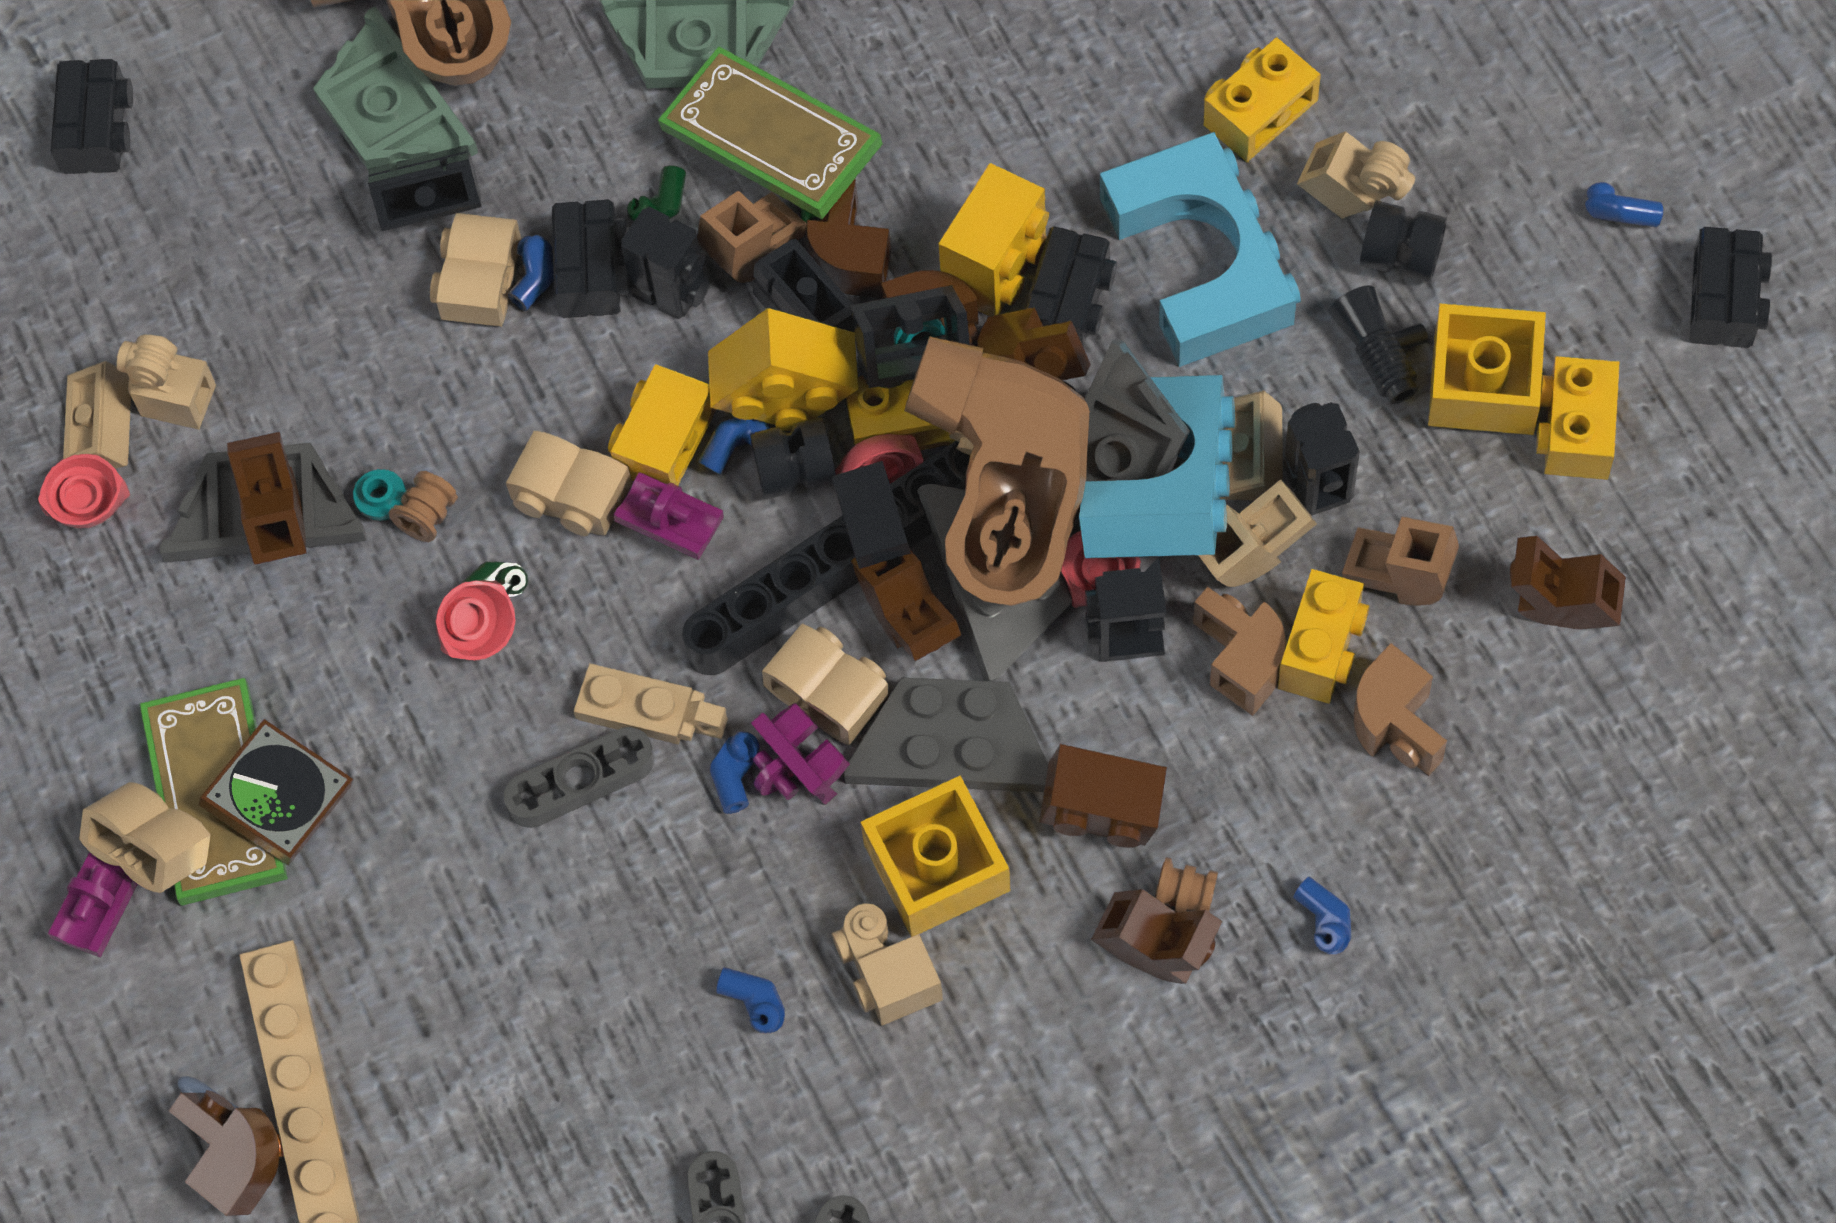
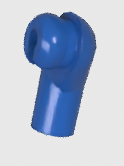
M1605 182L1591 185L1586 192L1588 200L1585 202L1587 212L1595 219L1655 228L1661 223L1663 217V205L1661 202L1615 195L1614 187Z
M539 235L524 237L519 241L516 249L517 255L522 256L525 275L509 291L508 297L523 311H527L554 282L553 248L544 237Z
M734 417L725 420L715 429L698 462L721 475L735 448L745 444L752 446L750 433L771 429L768 423L755 419L743 420Z
M741 731L729 737L710 765V773L723 812L726 814L739 812L749 805L741 780L754 763L753 758L759 753L760 749L759 741L750 732Z
M1309 876L1298 887L1293 898L1315 914L1314 942L1318 949L1327 954L1336 955L1343 952L1351 940L1350 909L1346 903Z
M724 967L717 983V994L743 1001L750 1017V1024L756 1031L772 1033L782 1027L785 1020V1008L772 981Z

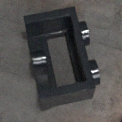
M952 285L850 305L855 328L859 369L869 388H894L902 385L905 381L913 380L928 338L875 349L874 332L900 327L906 334H916L923 330V322L944 318L945 335L935 336L934 338L970 345L967 311Z
M1159 557L1145 572H1141V568L1107 571L1103 572V576L1095 577V589L1085 590L1087 611L1085 612L1088 644L1098 643L1100 661L1107 662L1165 655L1162 630H1165L1164 617H1166L1167 612Z

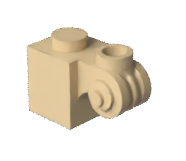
M1345 131L1316 142L1297 185L1343 219L1362 211L1371 210L1375 201H1380L1384 197L1390 196L1396 201L1402 199L1411 190L1415 182V176L1408 170L1410 164L1408 154L1399 146L1386 141H1377L1374 143L1372 150H1369Z
M146 334L140 335L136 342L124 341L118 352L117 369L119 372L127 373L129 376L128 392L140 416L200 430L216 387L207 362L177 355V347L163 336Z
M867 903L855 906L846 915L843 927L831 933L843 964L854 961L861 979L853 981V986L864 1012L875 1010L881 1026L943 1001L941 981L920 935H915L889 947L885 946L889 935L887 920L884 912L879 907Z

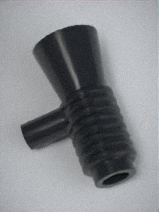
M1371 285L1358 287L1339 297L1330 306L1328 312L1356 345L1355 351L1359 355L1373 384H1375L1379 395L1387 397L1391 404H1398L1411 398L1418 391L1415 383L1417 374L1407 359L1404 350L1427 342L1428 334L1424 325L1418 323L1394 332L1388 329L1375 287Z

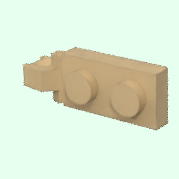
M589 663L573 711L575 718L580 721L617 730L624 727H633L643 731L650 738L679 744L680 740L691 741L693 733L722 739L728 721L726 708L704 702V693L693 690L690 687Z

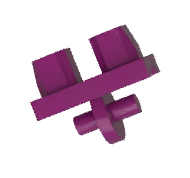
M641 472L636 476L628 496L613 515L615 522L696 560L700 559L724 518L723 510L682 492L680 486L672 482L664 484Z
M793 703L778 713L772 720L762 712L751 722L754 728L779 755L778 758L773 760L763 750L753 758V762L761 770L754 781V786L761 795L766 796L778 790L786 800H790L799 791L790 780L794 774L810 793L816 795L825 805L837 795L831 785L841 776L850 763L828 739L807 757L801 753L797 746L818 727L799 705Z
M89 852L77 877H72L66 887L69 893L48 935L53 940L101 958L138 884L123 871L121 866L105 863Z

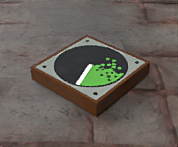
M264 719L202 794L199 806L289 866L351 788L353 778Z

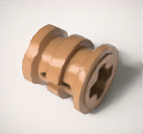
M420 471L413 479L415 487L406 489L401 497L403 505L391 507L389 517L407 535L423 542H431L437 536L434 525L443 522L447 516L445 507L454 505L458 496L452 485L440 476L428 471Z
M1166 857L1160 872L1155 898L1165 905L1174 906L1176 913L1187 912V910H1207L1209 912L1218 872L1210 870L1206 875L1196 873L1197 867L1185 865L1184 870L1178 869L1173 866L1172 858Z

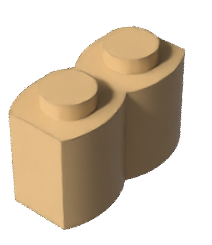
M456 213L452 227L444 228L441 236L440 254L441 258L445 259L442 271L434 272L430 285V300L432 303H437L441 320L502 327L509 304L508 293L511 290V283L519 257L516 249L521 240L517 220Z
M533 431L506 482L513 505L519 511L534 518H540L542 514L558 517L561 519L560 523L567 530L580 536H588L589 533L605 536L614 520L613 515L623 503L633 484L628 466L592 450L580 449L562 438L540 431Z
M802 623L762 670L763 686L786 705L790 706L793 703L799 705L819 728L849 746L888 699V683L884 680L886 675L872 660L866 657H861L858 660L842 651L843 644L829 630L823 627H818L815 630Z
M128 782L83 809L79 840L98 859L110 865L121 866L123 871L143 888L162 893L206 865L211 834L198 819L179 809L169 808L157 793L141 784Z

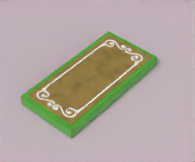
M720 46L658 119L661 130L820 219L825 217L883 144L879 133Z
M241 678L140 703L157 794L169 808L182 810L198 819L211 834L206 865L174 884L177 900L180 905L183 906L287 880L285 863L199 806L202 794L257 728L249 685L246 679Z

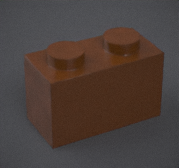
M1060 744L1048 764L1039 823L1052 825L1056 832L1068 836H1082L1089 833L1107 837V841L1110 844L1118 847L1134 848L1139 845L1145 846L1158 829L1167 767Z

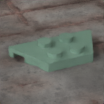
M600 0L603 13L647 89L685 87L719 46L758 67L794 4V0Z
M376 6L369 9L364 16L366 24L353 42L346 41L338 52L337 60L333 67L324 72L313 88L316 99L367 170L386 164L395 167L398 161L468 145L471 157L477 154L476 142L429 78L404 53L401 40Z

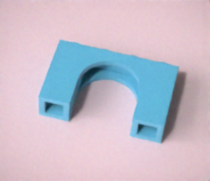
M1215 132L1100 173V201L1119 240L1168 222L1196 220L1219 229L1228 237L1235 248L1236 259L1220 277L1160 300L1159 326L1179 367L1294 325L1296 304L1301 302L1300 292L1291 273L1284 275L1279 266L1280 253L1273 234L1270 231L1263 233L1258 223L1259 209L1253 193L1250 189L1243 191L1237 180L1239 169L1233 152L1229 147L1222 149Z
M1222 375L1150 377L1190 430L1178 457L1186 461L1177 469L1150 479L1086 481L1079 513L1085 558L1215 555L1217 532H1226L1227 529L1225 499H1220V497H1229L1230 492L1228 464H1223V462H1232L1231 430H1226V428L1235 427L1234 396L1224 395Z

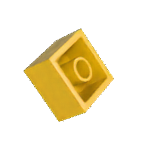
M989 163L938 243L940 271L958 277L972 289L978 300L979 312L988 316H995L1000 314L1005 304L1013 305L1024 286L1025 278L1023 275L1031 263L1034 265L1039 264L1047 238L1046 225L1049 219V212L1045 210V188Z
M1439 303L1434 334L1428 426L1534 435L1541 399L1546 312Z
M765 309L708 351L710 407L732 413L738 419H755L774 424L783 431H791L794 423L817 418L858 390L854 332L774 309Z
M960 775L860 822L864 846L911 937L1011 891L1009 867Z

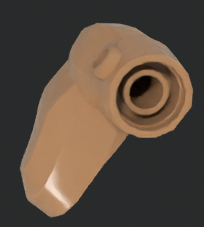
M311 0L314 8L355 0ZM386 0L389 10L398 24L404 53L431 80L453 86L475 83L492 72L506 51L511 20L503 0Z
M929 337L904 411L953 435L957 430L974 445L966 474L965 496L945 538L946 563L963 589L984 602L1012 606L1038 599L1059 578L1065 558L1067 542L1084 495L1090 413L1087 402L1080 394L1059 378L1020 360L983 353V348Z

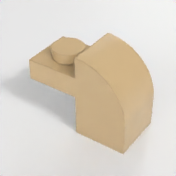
M1279 480L1240 513L1226 505L1227 529L1226 532H1217L1215 555L1198 556L1214 577L1225 586L1236 587L1259 578L1281 563L1277 556L1316 526L1317 523L1287 484Z

